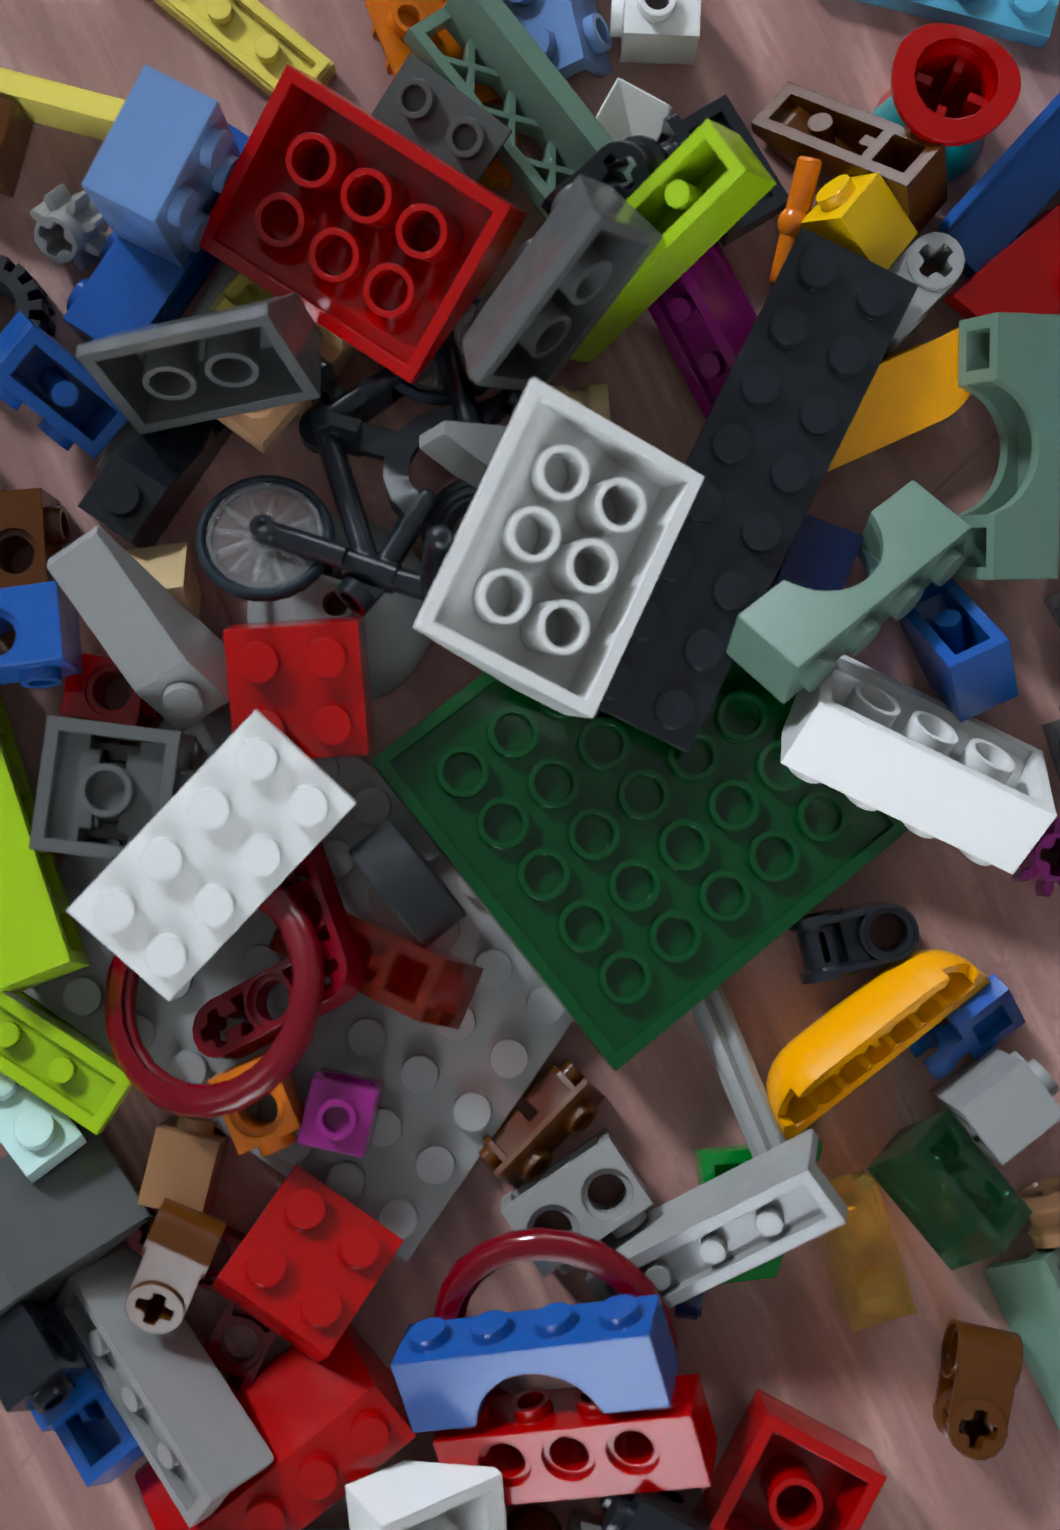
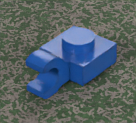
M994 973L988 977L990 980L988 985L946 1017L948 1023L936 1025L908 1047L916 1058L930 1048H938L934 1055L924 1061L925 1066L935 1080L948 1075L955 1068L957 1062L968 1053L976 1061L1026 1022L1010 989Z

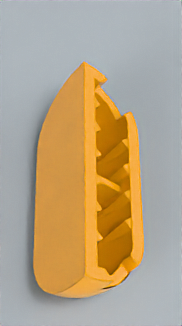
M959 327L929 342L919 343L881 361L827 472L948 418L966 402L971 393L958 386Z
M940 949L915 950L908 957L887 964L792 1039L774 1059L766 1081V1092L773 1114L784 1137L789 1140L801 1133L988 985L990 980L969 960L953 952Z

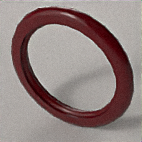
M281 884L265 899L258 909L269 916L282 932L290 951L293 969L291 1004L283 1027L268 1052L250 1069L233 1079L213 1084L189 1083L171 1076L154 1062L144 1047L137 1024L136 996L139 975L114 954L108 970L104 997L106 1033L115 1060L132 1086L155 1106L182 1117L214 1118L241 1111L270 1094L295 1069L310 1045L323 1005L325 971L322 947L309 914L292 892Z
M538 1227L512 1230L485 1240L457 1260L441 1283L434 1307V1317L442 1318L443 1320L465 1318L470 1299L483 1280L500 1268L525 1261L543 1260L577 1267L605 1281L620 1295L627 1294L640 1297L656 1295L659 1292L653 1282L628 1257L604 1242L573 1231ZM659 1294L677 1354L678 1340L670 1311ZM496 1384L488 1391L486 1397L510 1393Z

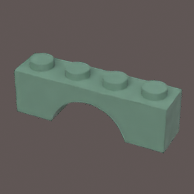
M996 312L960 320L958 386L977 397L990 412L998 432L1000 455L995 478L987 493L977 504L958 515L971 526V529L960 550L965 559L955 573V580L1058 579L1060 556V315Z
M910 481L874 509L869 516L856 549V553L866 572V580L853 587L836 591L812 590L785 580L781 581L738 615L726 653L783 704L803 688L809 692L816 690L834 671L839 658L848 651L853 656L861 653L877 636L883 622L891 616L897 621L901 620L919 602L923 595V590L932 582L937 586H942L958 571L965 559L960 550L971 526L916 481Z

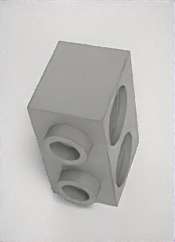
M606 1127L552 1163L536 1180L530 1183H523L518 1189L515 1188L501 1198L500 1212L512 1230L535 1228L534 1222L540 1214L549 1210H556L569 1218L571 1224L568 1231L600 1240L611 1232L615 1238H620L633 1231L645 1221L647 1215L644 1210L653 1205L646 1186ZM612 1174L619 1177L624 1183L621 1195L616 1200L608 1203L598 1202L593 1199L588 1193V1187L597 1176ZM533 1261L543 1278L557 1268L561 1274L569 1273L577 1268L559 1262Z

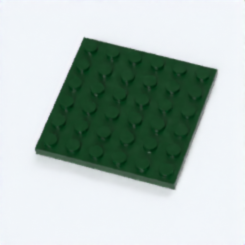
M736 661L733 662L689 753L679 751L599 710L596 711L593 719L563 715L484 672L370 761L371 765L614 1071L621 1068L909 830L902 821L879 810H864L852 803L844 793L821 782L812 784L801 780L787 766L781 764L782 730L797 693L784 704L781 703Z

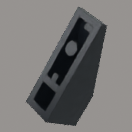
M217 419L141 435L136 430L115 451L78 507L135 547L155 546L233 431Z

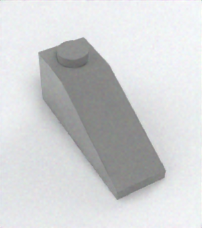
M99 525L48 559L47 569L135 693L180 732L229 702L224 643Z

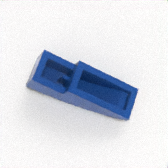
M51 1297L47 1301H45L53 1302V1304L55 1303V1301ZM90 1368L72 1383L75 1391L62 1404L43 1414H39L37 1410L30 1411L42 1432L55 1430L87 1487L111 1483L144 1456L143 1451L95 1373Z

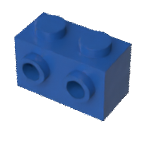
M19 310L0 333V399L16 411L24 403L43 418L37 426L53 441L67 451L75 443L96 459L128 419L77 357Z

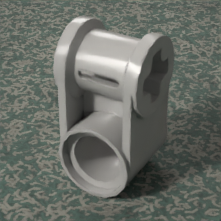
M932 232L924 234L915 240L888 269L919 286L885 353L887 358L926 320L928 314L947 295L952 285L963 272L965 263L963 249L956 239L946 233ZM933 262L938 265L940 271L931 274L927 278L920 272V268L926 267Z

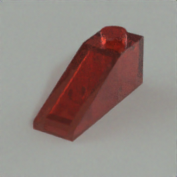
M311 896L304 901L302 907L309 914L314 927L321 917L322 909L319 899ZM345 909L364 964L365 975L359 993L418 1022L459 1029L484 968L432 944L425 947L415 937ZM277 927L268 948L288 957L280 930ZM329 961L330 971L325 975L330 979L331 974L338 970V963L334 961Z

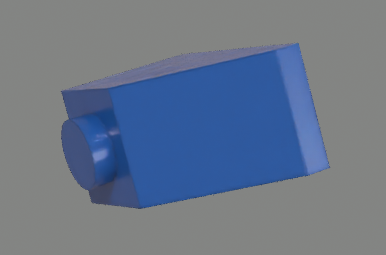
M952 577L942 586H937L932 582L923 590V595L915 607L899 622L931 688L961 723L1018 696L1010 641Z

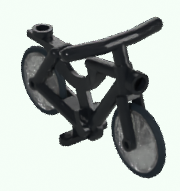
M475 298L414 384H410L378 363V369L345 391L336 384L332 363L321 356L320 398L311 399L312 407L301 416L299 432L305 447L313 453L320 454L348 544L335 541V528L332 516L323 500L309 487L296 480L278 475H259L242 479L227 486L211 500L203 511L197 527L196 549L199 562L207 576L220 589L237 598L253 602H273L290 598L306 590L321 575H325L342 581L335 589L337 596L348 608L361 616H365L384 593L392 595L396 592L421 600L424 604L453 543V535L448 527L434 525L426 534L421 572L402 567L404 559L438 502L433 490L426 487L416 490L409 481L410 464L418 450H420L419 435L443 421L498 425L506 415L512 418L524 393L521 390L503 388L498 394L481 402L476 401V397L482 395L490 387L477 385L469 377L461 336L474 320L475 308L482 299ZM404 396L416 402L441 406L414 418L399 431L367 423ZM347 454L360 458L363 455L384 461L382 474L391 509L399 518L379 552Z

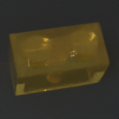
M864 1170L829 1179L828 1181L848 1207L847 1220L845 1224L817 1238L840 1313L853 1332L917 1313L878 1184Z

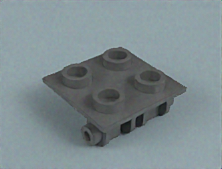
M409 53L372 112L373 116L478 183L512 133L511 129L412 53Z

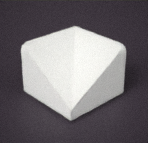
M618 77L597 113L596 119L614 141L624 140L635 135H645L653 138L660 144L663 120L672 114L673 109L664 101ZM628 157L631 163L634 166H636L634 159L632 157Z

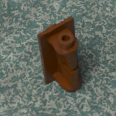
M568 1059L559 1068L553 1064L523 1096L538 1112L531 1121L514 1106L493 1138L488 1134L482 1138L486 1144L478 1151L479 1155L495 1169L493 1174L497 1178L516 1189L523 1182L530 1183L536 1180L547 1170L553 1160L551 1153L569 1135L576 1136L583 1132L595 1119L598 1113L597 1106L606 1098L601 1091L585 1079V1076Z

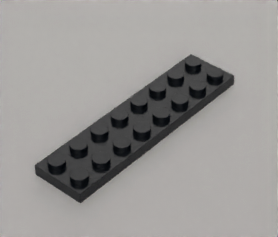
M803 227L801 228L684 464L705 477L597 710L679 751L689 753L734 662L726 651L737 617L768 592L919 285Z

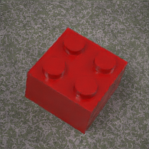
M365 616L235 624L223 630L232 734L258 709L311 759L369 755L375 744Z
M296 1164L211 1287L319 1363L330 1355L404 1240Z
M757 1388L713 1473L711 1487H706L703 1492V1498L711 1530H860L887 1476L870 1448Z

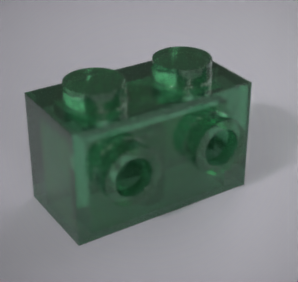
M947 1109L900 1129L867 1168L951 1270L1003 1254L1033 1212Z

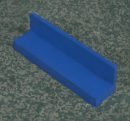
M1060 93L946 215L936 232L950 235L962 247L965 257L962 274L968 279L982 268V265L997 252L1009 246L1060 191Z

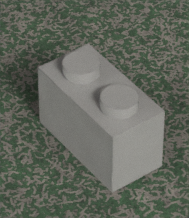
M993 1047L976 1061L973 1058L930 1091L931 1095L966 1140L1001 1165H1004L1060 1121V1106L1053 1098L1060 1091L1058 1085L1035 1059L1027 1063L1016 1051L1008 1054Z

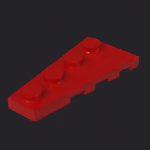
M1060 202L1054 208L1042 214L1028 226V230L1009 246L997 252L982 265V268L965 283L958 285L942 300L964 319L996 312L1060 315Z

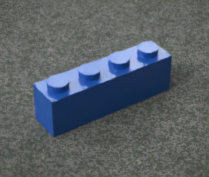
M228 123L238 149L242 153L249 136ZM112 232L103 246V259L91 277L81 280L70 293L67 301L68 311L63 319L86 342L110 334L145 327L150 324L180 319L219 262V259L204 249L197 253L191 251L185 265L181 268Z

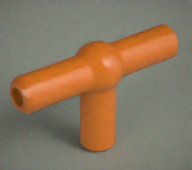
M802 155L797 158L787 205L778 218L777 227L780 235L769 278L772 286L802 228L800 222L811 211L822 166L820 159Z

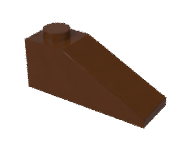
M788 82L751 122L752 132L794 167L796 166L797 158L801 155L820 159L822 166L817 186L820 188L840 175L847 174L849 177L879 172L918 233L948 200L945 145L925 142L902 125Z

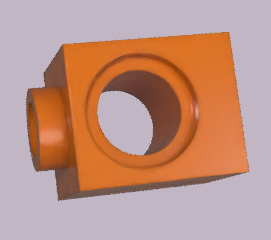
M267 1052L219 1072L209 1079L208 1083L213 1084L233 1079L250 1069ZM291 1073L270 1093L275 1098L278 1106L276 1119L260 1121L250 1114L247 1107L238 1112L222 1115L239 1155L258 1147L261 1156L264 1157L298 1141L295 1130L301 1128L305 1106Z

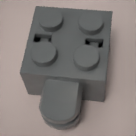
M47 715L29 849L114 860L198 771L192 769L196 737L178 731ZM123 740L137 741L136 746L122 745ZM109 839L123 841V846L109 844Z

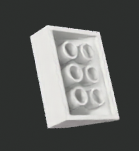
M531 378L412 628L507 686L566 716L593 719L705 476L537 378Z

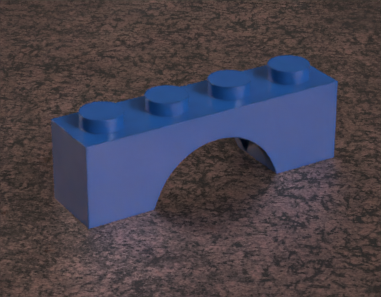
M621 1294L610 1297L605 1301L569 1305L564 1302H556L540 1309L507 1313L502 1310H490L474 1317L443 1320L438 1317L427 1318L408 1325L390 1366L413 1433L476 1427L488 1391L507 1378L523 1374H543L567 1381L585 1392L603 1413L670 1407L679 1361L659 1294L640 1297Z

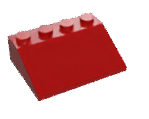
M287 64L209 215L210 218L199 247L276 297L297 293L316 323L410 384H414L495 272L526 218L527 213L316 78Z

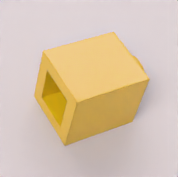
M879 172L853 177L844 174L832 179L819 190L816 195L818 203L800 222L803 228L887 270L918 234V231Z

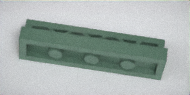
M448 0L443 8L413 25L406 32L403 41L418 59L512 130V133L496 157L546 219L549 216L541 205L546 197L556 188V183L561 184L570 175L583 167L600 148L614 141L503 0ZM446 28L462 48V60L443 55L430 38ZM475 83L493 87L503 100V111L485 107L474 94ZM515 133L534 138L543 150V162L527 158L515 145ZM627 158L629 166L623 173L626 179L630 181L633 180L630 173L635 166Z

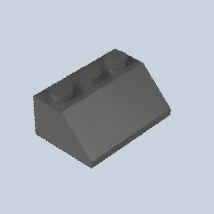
M579 174L573 183L564 187L555 197L551 205V214L536 235L518 248L511 262L512 268L496 290L486 295L475 308L474 320L461 336L469 377L480 386L525 391L529 380L534 377L550 385L663 236L611 185Z
M297 293L110 334L77 345L76 350L77 359L140 435L320 398L322 334Z

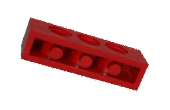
M699 1373L676 1376L671 1406L663 1408L603 1413L597 1404L578 1387L552 1390L530 1388L521 1393L488 1396L485 1399L476 1427L438 1430L433 1445L439 1463L495 1467L502 1473L505 1505L711 1487L718 1439Z

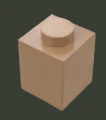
M178 1115L177 1118L169 1117L156 1127L137 1202L138 1205L160 1209L164 1199L169 1198L204 1213H207L213 1207L230 1139L229 1136L215 1128L217 1120Z

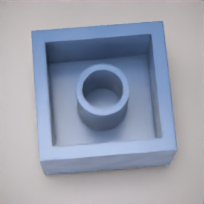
M144 65L81 186L114 234L183 268L191 251L197 253L202 249L199 247V244L209 221V215L241 153L217 100Z

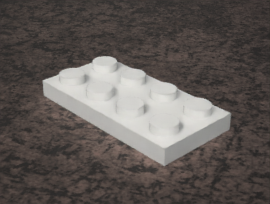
M256 709L66 911L167 1001H170L356 804V800Z

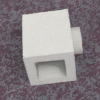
M611 0L610 37L621 38L620 62L694 65L700 38L701 0Z

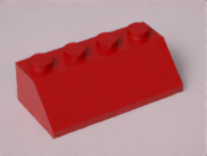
M350 1323L330 1355L319 1363L295 1346L290 1345L258 1371L250 1388L237 1397L242 1408L272 1452L274 1459L266 1469L230 1491L212 1515L194 1527L189 1528L149 1461L136 1470L134 1477L155 1530H302L346 1494L345 1485L370 1475L417 1437V1433H413L394 1375Z

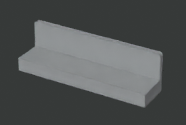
M809 1129L646 1213L647 1218L630 1233L620 1238H615L611 1232L599 1241L604 1242L628 1257L653 1282L669 1309L845 1224L848 1207L815 1163L819 1137L813 1129ZM587 1273L585 1281L600 1301L620 1295L611 1285L592 1273Z
M127 1246L70 1274L54 1306L189 1528H192L212 1515L230 1491L266 1469L273 1462L274 1456L185 1318H183L176 1329L163 1334L145 1332L136 1327L128 1318L125 1310L126 1297L143 1257L131 1249L130 1246Z

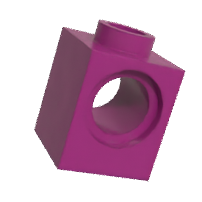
M321 1067L311 1080L297 1143L364 1158L371 1145L385 1081Z

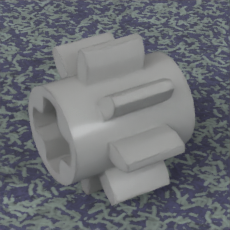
M61 184L44 196L45 201L30 211L29 215L37 221L34 228L35 238L33 240L43 254L54 261L55 265L59 266L61 263H67L73 259L75 265L82 271L95 262L102 253L103 246L109 237L106 234L109 225L85 190L71 196L66 186Z

